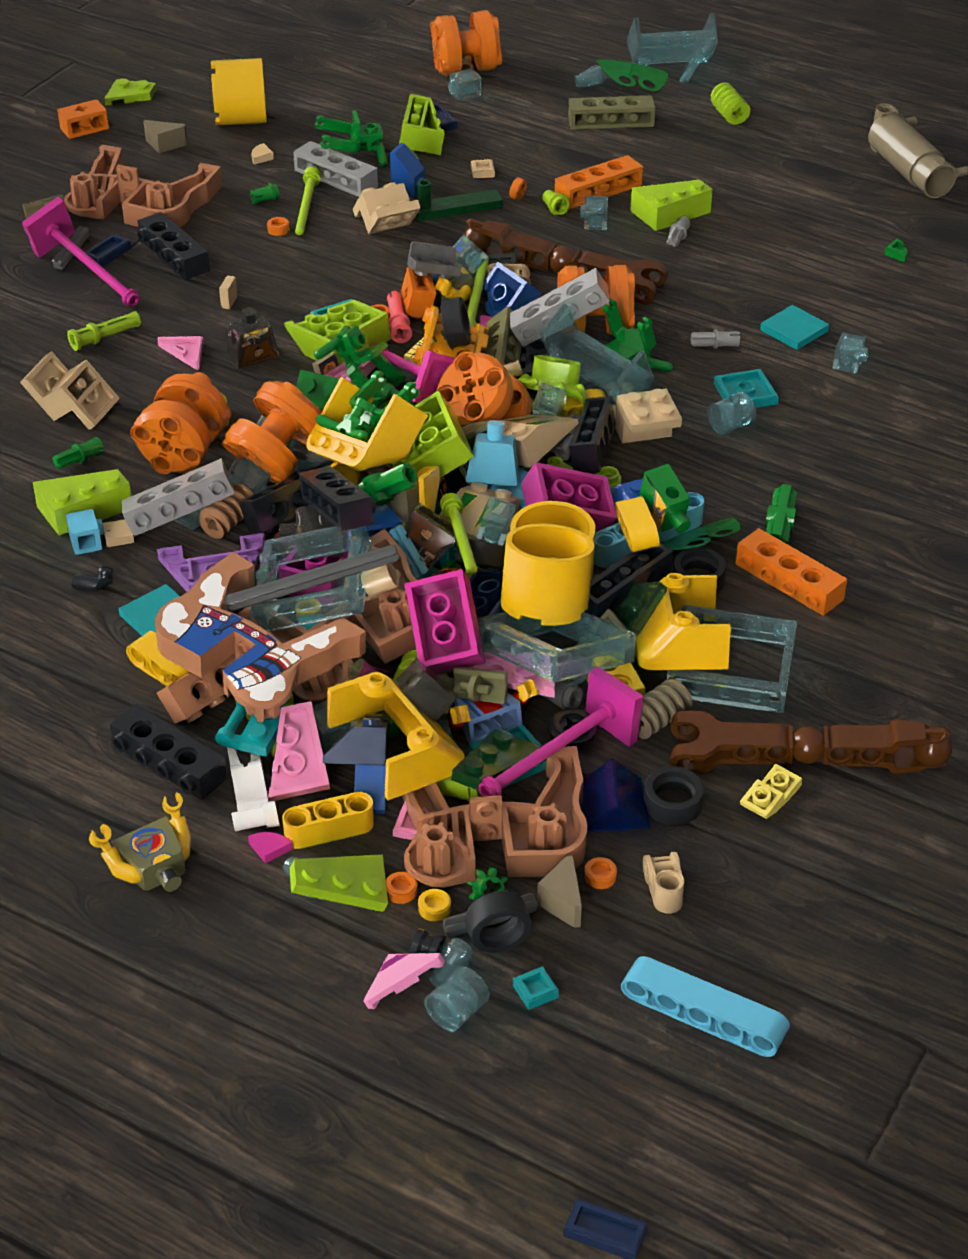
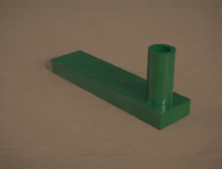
M428 179L418 181L420 210L415 216L417 221L503 208V199L497 189L431 199V181Z

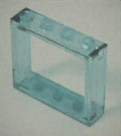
M336 526L265 540L263 553H260V570L256 572L257 586L275 581L279 565L348 551V558L370 552L371 541L366 527L340 531ZM362 572L345 577L344 587L274 601L269 600L250 606L251 618L255 619L261 628L269 632L364 613L366 591L361 582Z
M682 605L681 611L691 612L693 616L699 619L700 624H730V637L785 645L780 678L778 683L696 670H668L667 680L673 679L682 683L690 692L692 700L784 714L797 621ZM771 697L780 698L779 701L770 700Z
M506 612L477 618L483 650L554 683L589 674L597 666L604 670L634 662L636 633L586 612H583L581 619L576 622L556 626L541 625V620L525 616L518 620ZM554 631L580 642L582 645L561 650L532 636Z

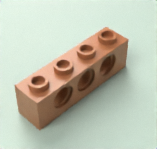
M235 653L201 678L192 672H188L156 693L174 723L183 720L190 723L203 715L202 708L207 705L213 708L226 700L224 696L223 670L236 661ZM216 672L222 677V685L216 680ZM193 687L199 691V700L193 695Z

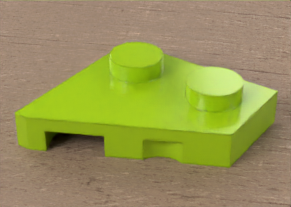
M124 78L115 80L104 98L105 106H112V101L124 99L125 104L151 100L156 92V83L146 80L129 81Z

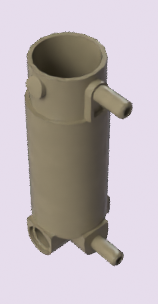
M886 103L878 104L875 109L874 122L868 134L870 147L875 153H879L912 186L919 188L930 198H939L951 190L957 177L968 175V166L955 168L946 161L944 155L913 127L918 122L915 116L904 118L898 114L899 111L894 106Z

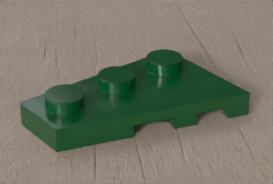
M494 729L452 770L451 780L479 791V784L482 782V779L487 776L497 777L542 746L513 736L507 731Z

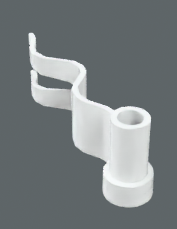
M227 748L238 812L231 813L235 831L265 825L267 828L279 826L275 801L268 802L260 755L251 753L250 763H248L247 767H244L238 759L236 750Z

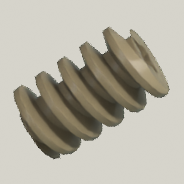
M668 679L643 696L638 737L648 739L652 734L658 732L660 728L667 726L675 713L688 711L692 708V696L679 681Z

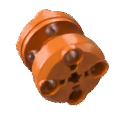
M488 10L471 13L470 30L459 31L453 15L437 16L430 23L435 68L445 77L461 73L462 56L473 55L478 71H492L502 64L498 19Z
M577 265L565 266L558 272L557 288L585 274L584 267H577ZM626 265L607 266L605 282L608 285L609 299L611 298L617 302L623 327L628 330L630 328L634 329V273ZM603 306L559 328L566 337H577L578 335L585 334L586 316L605 315L607 334L613 335L606 313L603 312Z
M460 353L443 373L436 392L440 391L455 411L462 428L475 422L499 421L531 415L534 402L525 386L518 379L509 375L507 369L496 358L484 353Z
M200 372L176 374L163 382L155 395L153 403L146 407L136 419L130 430V435L140 452L151 463L152 468L160 474H169L170 472L186 473L196 469L201 464L208 452L210 443L226 427L231 417V411L223 395L212 385L211 379L207 375Z
M269 381L262 385L253 400L256 408L266 418L264 422L259 426L249 420L238 419L225 434L222 445L257 477L264 481L278 483L291 477L299 464L296 456L286 445L291 438L300 443L307 444V439L316 425V417L321 415L322 411L293 384Z

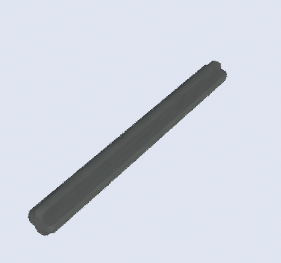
M389 545L229 594L227 596V603L231 611H237L397 562L399 554L395 545Z

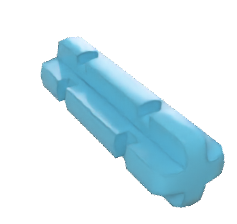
M402 525L395 526L388 532L389 535L406 554L412 575L415 578L421 577L428 571V568L424 561L419 560L421 556L410 537H406L407 532Z

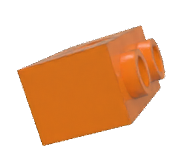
M97 99L57 109L60 128L69 139L109 129L107 111Z
M407 267L401 289L406 315L415 319H421L426 308H431L434 304L436 291L431 273H429V276H421L415 274L411 267Z

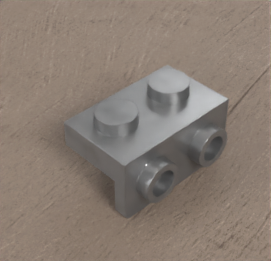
M411 242L407 265L415 271V274L429 276V273L438 274V277L451 279L452 276L460 277L462 268L455 263L457 253L455 247Z

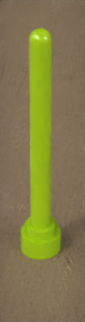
M316 167L306 168L303 175V181L306 185L295 233L299 236L304 234L314 186H317L321 179V172Z
M482 255L479 259L467 311L470 326L476 327L477 324L475 319L489 258L486 255Z
M447 493L441 498L440 507L442 513L450 517L466 572L472 575L477 572V565L460 515L463 511V503L458 494Z

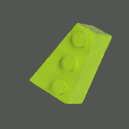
M410 94L399 144H406L412 151L441 156L445 132L440 128V120L436 118L433 102L429 97Z
M700 179L633 187L630 211L652 229L658 231L674 225L681 216L691 220L711 213L713 189Z
M118 469L33 482L37 508L59 536L69 533L66 514L93 509L96 519L101 518V520L122 513V500L131 497L130 483Z

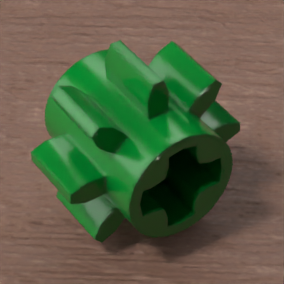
M490 867L487 875L482 870L477 869L475 870L477 875L475 880L467 881V884L472 886L473 893L469 896L471 900H477L487 895L483 892L487 888L486 882L493 883L489 888L491 893L507 891L504 890L503 883L508 878L504 876L497 878V869Z

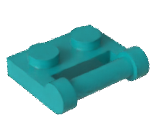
M236 701V707L227 723L215 735L216 742L227 748L267 757L277 739L280 715L276 719L272 717L264 719L262 723L258 722L256 717L252 715L242 734L238 735L235 732L247 712L245 706Z

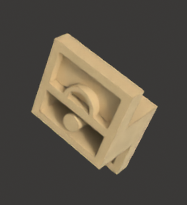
M394 182L386 184L383 188L375 189L371 187L363 190L353 207L355 218L363 217L368 234L410 225L420 210L418 200H409L404 183L396 185Z
M52 351L46 354L20 382L53 421L73 411L89 430L95 427L120 399L87 359L68 370Z
M667 388L617 395V404L613 405L616 420L615 429L622 444L672 437V428L681 427L682 417Z

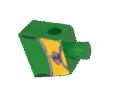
M665 464L645 471L639 497L643 496L657 530L664 532L675 528L678 533L687 531L691 526V522L686 516L690 502L689 495L670 465Z

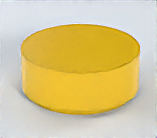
M429 889L423 892L418 899L419 914L428 921L444 920L451 912L450 896L440 889Z

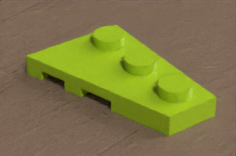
M383 855L294 859L290 866L291 893L384 912L388 905Z

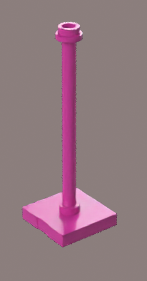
M56 197L22 222L33 252L39 258L61 243L119 293L125 305L133 307L139 302L140 296L135 289H127L68 238L75 233V229L65 203L60 197Z
M388 348L381 352L390 363L418 376L415 388L419 389L420 392L415 399H412L416 403H420L436 392L443 373L455 361L453 357L426 350L422 365L419 366L388 351Z
M599 666L589 672L585 712L590 715L497 777L487 776L482 779V782L479 784L480 794L483 797L500 796L503 787L596 725L602 727L630 747L638 740L643 695Z

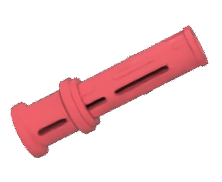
M392 291V298L390 294L387 295L391 315L388 320L391 329L390 335L393 341L405 343L412 337L410 319L404 312L401 293Z

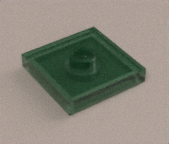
M661 582L635 583L615 613L626 627V636H638L667 592L668 588Z

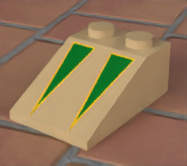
M532 414L499 420L504 423L503 435L515 437L518 466L531 468L535 462H538L579 424L578 419L545 414Z
M472 482L471 485L461 488L457 494L461 497L463 503V511L460 515L468 539L485 542L509 532L511 521L519 510L521 498L512 496V492L505 489H496V491L487 489L488 485L479 482ZM441 512L439 517L452 525L450 517L445 516ZM436 520L433 522L434 525L444 532L452 533V530Z

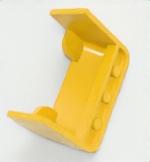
M340 377L321 415L339 423L344 421V416L350 414L353 410L350 405V399L360 388ZM393 394L368 443L322 427L316 423L307 439L306 446L308 450L318 456L357 471L371 469L406 458L410 454L411 447L428 415L398 395ZM371 397L367 402L372 403L374 397Z
M670 573L667 577L662 578L631 611V629L637 662L641 668L647 670H713L729 668L730 624H700L699 619H715L717 575L683 576L679 573Z
M373 672L328 688V727L331 729L365 717V714H373L384 710L405 734L410 751L386 759L385 798L387 800L452 777V770L464 759L462 750L433 717L431 720L404 695V690L398 683L382 673ZM408 692L418 702V704L421 705L419 700L413 694Z

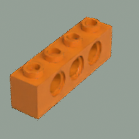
M629 155L555 178V192L568 197L570 210L630 190L633 187L642 186L643 166Z
M758 528L738 543L736 565L822 616L844 600L847 578L762 529Z

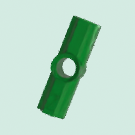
M404 463L386 472L368 475L362 479V483L356 486L373 498L375 506L384 505L393 501V496L415 487L418 476L416 470L409 463Z
M782 484L781 487L775 488L773 492L772 505L769 504L765 528L768 534L788 544L790 532H793L795 522V505L798 492L791 485Z

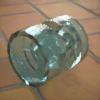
M739 392L709 405L707 410L708 421L716 433L724 435L738 427L740 428L754 422L756 408L748 394Z
M461 966L445 979L444 984L438 985L426 996L424 1004L428 1014L437 1025L449 1032H455L470 1018V1014L476 1013L490 999V993L487 985L476 972L468 967Z

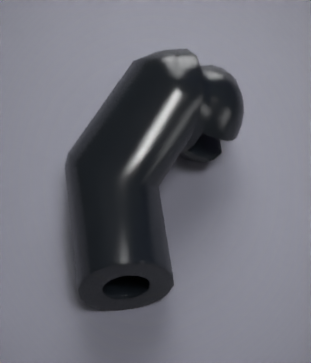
M102 566L98 569V576L94 577L74 575L72 587L90 591L106 587L114 580V577H112L113 569Z

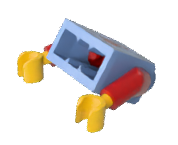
M530 679L516 686L518 690L515 693L507 691V702L505 704L484 701L475 702L469 699L454 697L455 706L450 708L448 720L450 730L458 732L462 729L468 742L471 744L485 739L494 729L507 731L522 725L521 706L530 697L539 694L534 680Z

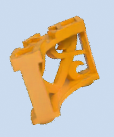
M433 305L431 308L427 307L422 321L426 322L424 325L423 343L421 348L418 347L416 349L413 361L421 366L426 350L456 358L462 352L481 353L487 347L489 328L479 323L476 324V327L470 326V344L458 346L452 351L441 334L444 330L441 314L438 313V307Z

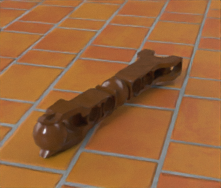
M474 219L466 221L468 227L464 231L463 242L467 247L465 251L469 254L516 253L517 264H524L539 270L545 269V271H549L551 268L557 274L565 266L577 265V267H584L585 273L596 268L604 281L607 266L626 265L634 273V302L650 304L656 297V287L662 286L668 278L666 266L647 259L626 261L590 251L582 252L579 249L575 253L568 246L557 247L556 243L552 244L550 241L513 231L511 226L506 223L489 220L481 222ZM492 238L499 240L501 248L490 246ZM650 272H658L661 277L650 275ZM640 289L646 290L649 295H644Z
M680 711L673 715L670 722L673 736L678 740L689 742L677 744L673 748L670 755V764L673 767L685 768L695 774H705L719 764L778 765L786 762L792 764L793 758L805 764L815 763L823 758V764L826 765L830 763L835 766L889 768V771L894 774L919 772L926 768L946 766V761L951 756L953 748L949 738L951 736L950 729L899 719L891 721L889 725L823 726V732L810 725L799 727L793 731V725L785 726L778 723L721 722L705 711ZM903 746H913V749L903 748Z

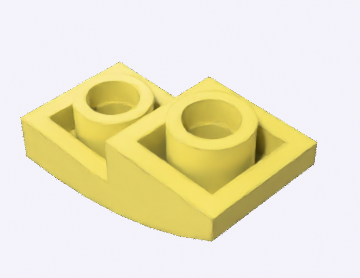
M775 764L762 781L756 780L740 800V805L768 819L783 807L801 787L802 778Z

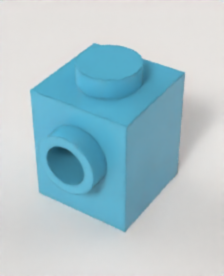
M93 509L66 514L69 536L75 555L102 550L100 535L104 534L101 518L96 519Z

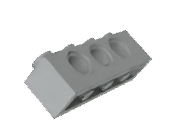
M312 141L293 151L294 168L299 173L304 174L305 169L308 167H316L321 172V182L360 197L363 190L371 187L376 189L378 187L377 167L332 149H324L321 145Z
M594 268L511 312V330L524 347L609 303L608 285L598 270Z
M221 458L122 500V514L133 535L137 536L234 495L233 481Z

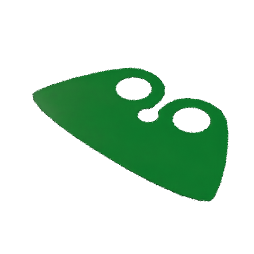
M596 60L599 66L622 86H635L636 81L632 77L635 75L639 78L638 83L641 87L649 91H659L668 78L667 72L657 68L616 60ZM625 76L631 80V83L625 84L619 80V77ZM643 81H651L655 87L648 88L643 84Z
M727 518L663 541L661 544L671 550L695 548L711 541L710 538H700V536H727L738 532L741 526L735 518ZM726 529H732V530H733L732 532L727 533V534H721V535L715 534L716 532L721 531V530H726ZM704 540L703 543L698 545H687L693 541Z

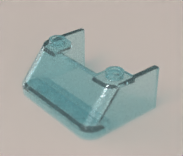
M710 13L703 30L646 34L640 33L639 17H635L627 37V47L633 62L644 66L655 63L687 61L704 63L712 57L718 45L715 13Z
M565 303L540 333L549 356L580 362V376L607 392V395L611 396L615 402H617V395L630 392H644L654 382L646 353L643 350L639 351L632 362L577 329L569 306Z

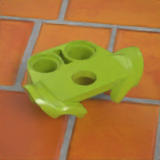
M536 355L534 356L532 376L525 373L518 379L526 389L570 396L580 400L583 405L588 398L583 384H579L581 363L577 361Z

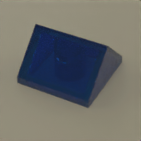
M612 758L583 779L582 804L587 821V832L650 828L641 777Z

